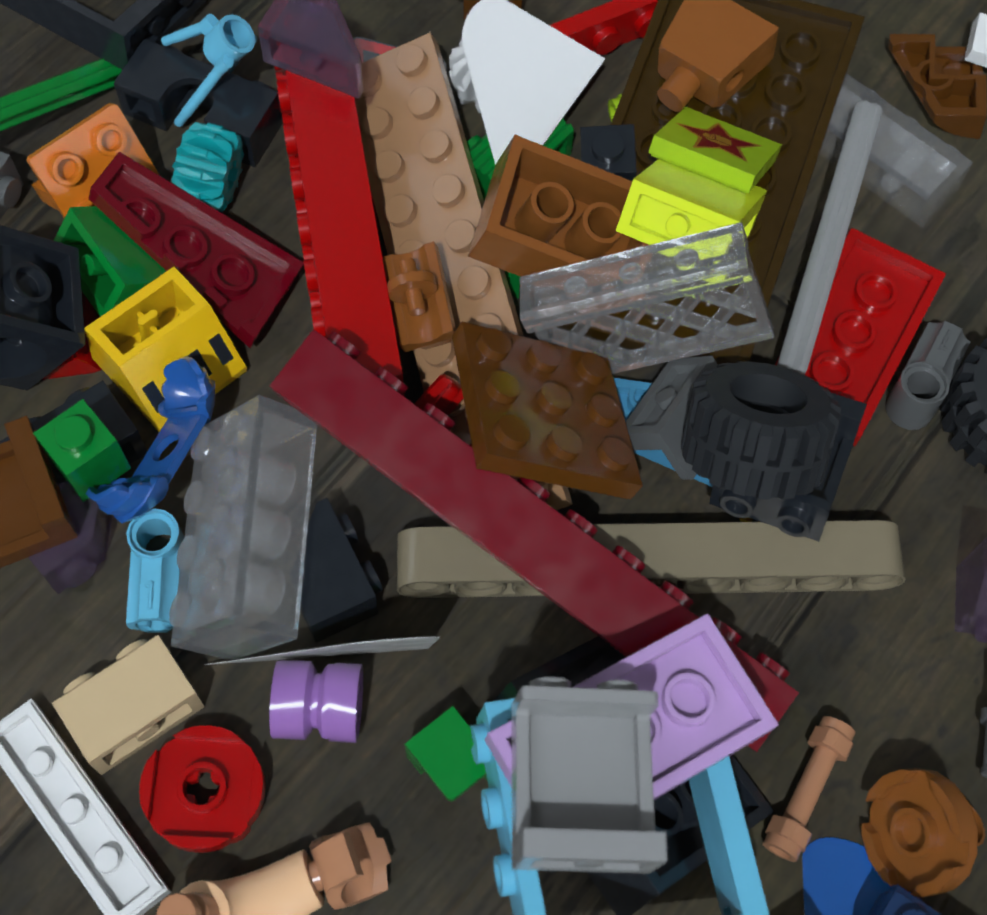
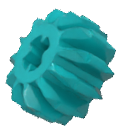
M194 122L182 134L181 145L176 148L177 155L172 165L174 172L171 183L222 213L227 208V205L233 201V194L235 188L238 187V179L242 172L241 163L244 152L242 150L241 136L229 131L224 126L210 122L207 124Z

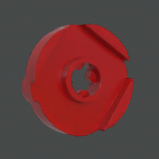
M193 726L173 735L174 739L165 743L160 751L157 749L154 751L142 771L139 799L147 820L150 821L154 831L174 847L188 852H213L223 849L231 843L243 840L250 832L252 824L259 817L266 793L264 771L253 750L232 731L217 726ZM201 773H211L213 784L220 785L217 795L210 796L207 804L197 805V798L194 795L187 794L188 784L198 783Z

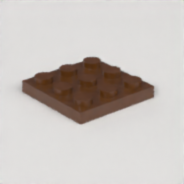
M461 322L452 339L476 469L631 500L643 484L608 358L591 352H582L554 345L543 340H534L506 333L495 328Z

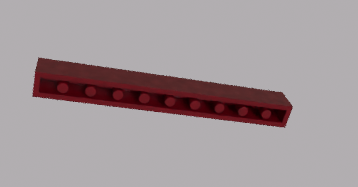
M313 329L269 385L277 396L625 657L631 656L699 619L698 616L688 610L694 603L689 596L667 581H664L660 588L641 575L646 565L636 556L619 545L612 552L593 539L598 529L588 520L571 509L563 516L545 503L551 494L537 482L521 477L516 481L506 474L476 469L472 442L468 445L450 431L456 424L450 417L428 402L421 410L403 396L408 387L402 381L382 367H379L375 374H373L356 361L361 352L336 332L332 331L326 339ZM712 616L711 620L772 715L779 722L799 694L798 691L784 682L790 673L776 661L761 652L756 659L752 658L736 646L742 637L728 625ZM771 732L746 747L757 752Z

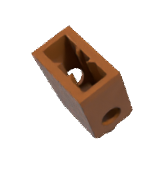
M684 0L659 46L658 73L662 78L666 79L657 91L659 100L667 108L676 112L682 111L693 96L711 107H720L774 58L779 27L732 0Z

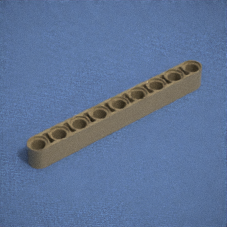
M826 521L819 542L807 537L787 535L778 527L763 522L593 524L598 529L593 539L611 552L617 545L623 547L646 565L641 575L659 588L664 581H667L685 594L875 591L900 586L906 580L898 525L891 521ZM415 527L405 529L397 535V592L401 595L413 598L544 596L453 527Z

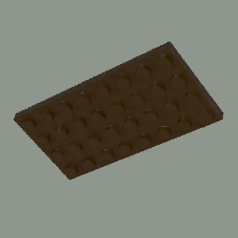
M658 0L611 125L634 124L636 176L658 160V158L648 153L653 136L679 113L667 108L658 98L657 91L666 81L658 73V53L660 43L684 0ZM732 0L779 27L774 58L720 107H711L694 96L685 107L782 144L775 163L756 184V186L766 189L767 193L749 237L746 240L736 238L726 266L720 274L653 247L642 291L618 314L548 287L539 310V321L668 361L677 358L713 356L717 364L750 362L865 16L802 0Z

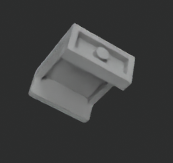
M557 677L538 678L532 680L530 686L521 687L512 702V870L651 873L667 862L666 832H655L650 717L658 707V692L638 690V685L635 682L625 680L605 681L599 683L597 689L571 688L569 680Z

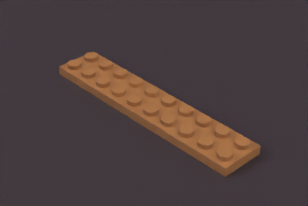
M429 32L349 68L370 189L387 254L409 253L419 249L426 243L434 241L440 253L456 330L463 321L524 337L505 271L468 257L484 205V199L438 42ZM453 339L450 343L427 350L422 348L413 350L424 392L442 374L453 377L461 385ZM463 399L448 415L456 423L450 431L470 445L471 436ZM511 476V477H512L513 479H515L516 481H517L518 478H519V477H516V476ZM535 481L551 494L545 503L553 509L559 510L573 505L568 487Z

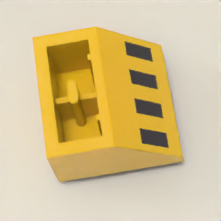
M175 267L160 275L84 328L92 359L158 432H160L167 421V418L161 416L158 412V405L164 400L161 387L164 381L167 380L164 376V368L167 364L185 356L192 357L201 367H205L209 378L215 381V394L247 371L245 363L210 304Z

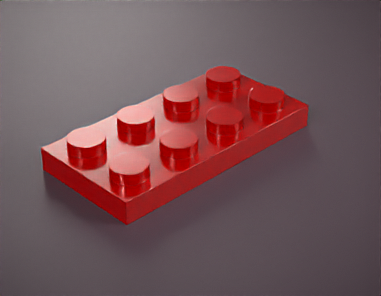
M851 227L843 245L805 376L819 382L818 385L827 388L831 393L867 404L853 446H856L947 273Z

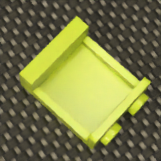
M658 159L633 179L616 231L720 274L726 266L736 238L746 240L749 237L767 190L755 185L750 193L745 194Z

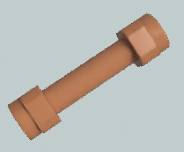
M823 716L819 725L814 727L807 742L814 750L783 816L773 815L766 828L765 833L767 836L763 846L785 860L797 862L800 853L805 852L812 837V833L805 828L836 760L845 762L852 750V740L856 732L845 722L830 716Z

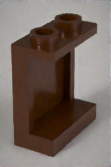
M27 415L4 424L10 440L0 443V568L78 538L51 462L33 435L36 429Z

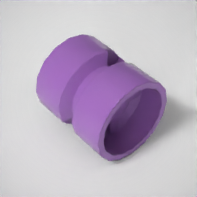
M279 659L274 668L270 696L269 724L271 737L275 739L306 740L313 729L317 728L321 737L329 739V742L357 743L362 713L363 665L352 663L328 664L320 674L317 673L312 661Z

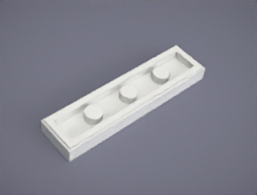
M31 698L0 721V766L103 914L143 915L169 895L171 890L38 704Z

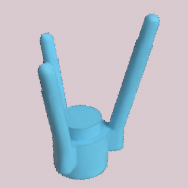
M207 14L200 22L162 37V44L169 46L203 34L205 36L203 39L204 54L208 61L214 65V68L175 118V126L182 127L227 71L232 73L240 60L254 48L257 37L252 27L240 16L233 14L225 15L221 20H218L213 14Z

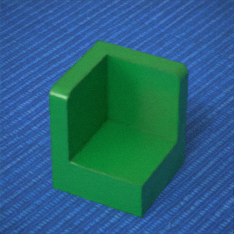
M453 706L405 743L406 757L420 775L426 772L440 792L450 802L458 799L482 778L487 780L484 763L476 764L472 756L471 749L474 744L471 728Z

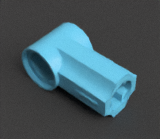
M153 508L142 517L132 520L128 525L126 533L127 542L131 548L126 625L129 629L141 630L147 633H167L169 630L180 628L183 565L187 560L189 551L187 541L173 515L165 510ZM163 534L171 536L170 541L164 548L157 551L145 550L148 542L155 536Z

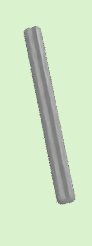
M867 100L858 101L852 112L777 366L791 369L804 376L809 366L883 112L882 107L878 103H870Z

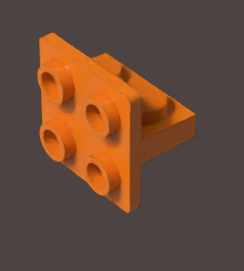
M108 103L27 157V163L38 178V181L32 184L33 188L42 202L58 210L63 218H65L70 207L95 206L88 199L90 188L118 152H121L157 175L159 173L121 109L114 103Z

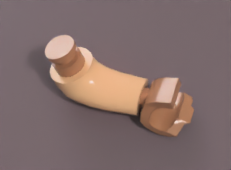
M362 823L335 834L321 836L312 841L309 848L313 861H311L308 853L302 849L272 864L240 876L220 881L200 880L190 883L180 893L167 896L158 907L156 915H310L324 906L323 890L330 906L334 910L342 909L367 901L387 891L386 866L392 861L384 838H377L375 830L370 823Z

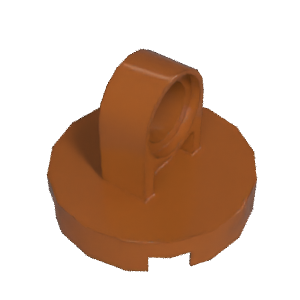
M908 768L883 775L869 790L866 802L873 801L870 808V822L862 823V838L869 861L883 881L890 886L900 885L907 892H911L910 894L914 897L933 896L955 890L970 875L977 856V847L983 844L985 839V828L980 816L969 804L956 784L937 771Z

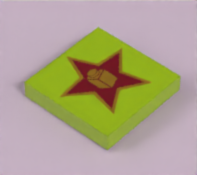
M685 107L653 136L648 153L653 157L746 194L750 193L775 163L782 144Z

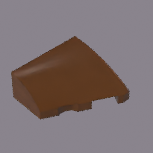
M890 34L888 48L932 121L938 127L953 135L980 139L987 117L986 75H983V66L964 60L967 47H935V34Z

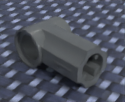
M947 321L927 323L901 375L887 398L886 412L893 423L904 429L919 430L927 426L946 398L950 383L970 345V341L964 336L962 328Z

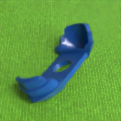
M182 357L167 364L164 368V376L167 380L164 381L161 387L164 400L158 405V412L161 416L167 418V421L131 478L116 479L109 485H100L97 489L89 487L86 495L98 504L100 510L106 514L114 515L120 523L142 517L165 498L170 481L203 426L210 423L215 405V381L209 378L205 367H201L192 357ZM175 440H178L174 450L166 458L159 461V457L164 449Z

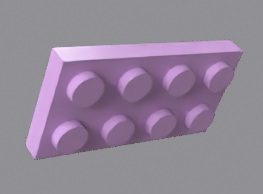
M708 614L572 687L597 689V685L605 681L625 680L635 682L638 685V690L658 692V707L650 717L654 800L756 741L779 725ZM511 720L489 732L484 740L512 787Z

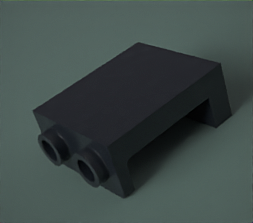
M832 393L834 395L833 399L840 404V414L842 416L824 480L819 487L813 488V492L807 495L795 494L793 499L771 498V500H766L748 495L741 496L732 493L728 489L713 485L709 504L722 508L732 516L751 518L778 527L787 535L807 537L819 542L867 404Z

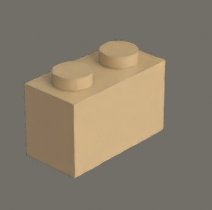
M159 635L149 641L141 639L129 644L118 653L115 663L98 674L91 672L76 678L65 687L64 695L52 702V705L87 762L101 775L205 707Z

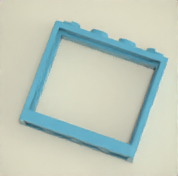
M515 698L486 702L476 719L477 725L470 726L474 744L471 751L474 762L476 764L484 763L489 788L482 789L481 791L482 811L487 829L496 828L501 855H496L493 859L497 890L501 897L509 896L513 915H546L538 871L512 870V787L484 740L489 732L512 720V702ZM728 756L689 779L721 915H769Z

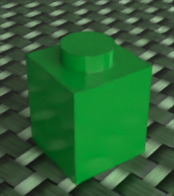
M84 399L33 433L51 463L82 502L89 499L86 495L89 487L97 489L100 485H109L131 469L118 441Z

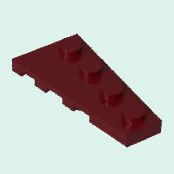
M121 152L117 153L90 188L88 199L162 268L168 271L175 267L210 304L218 319L249 348L252 347L304 265V262Z

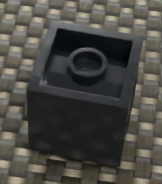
M0 225V385L28 391L86 345L79 249Z

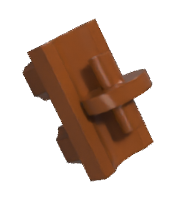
M435 242L426 243L419 249L409 253L390 254L382 257L400 348L404 352H408L418 348L427 350L450 343L456 328L440 253Z

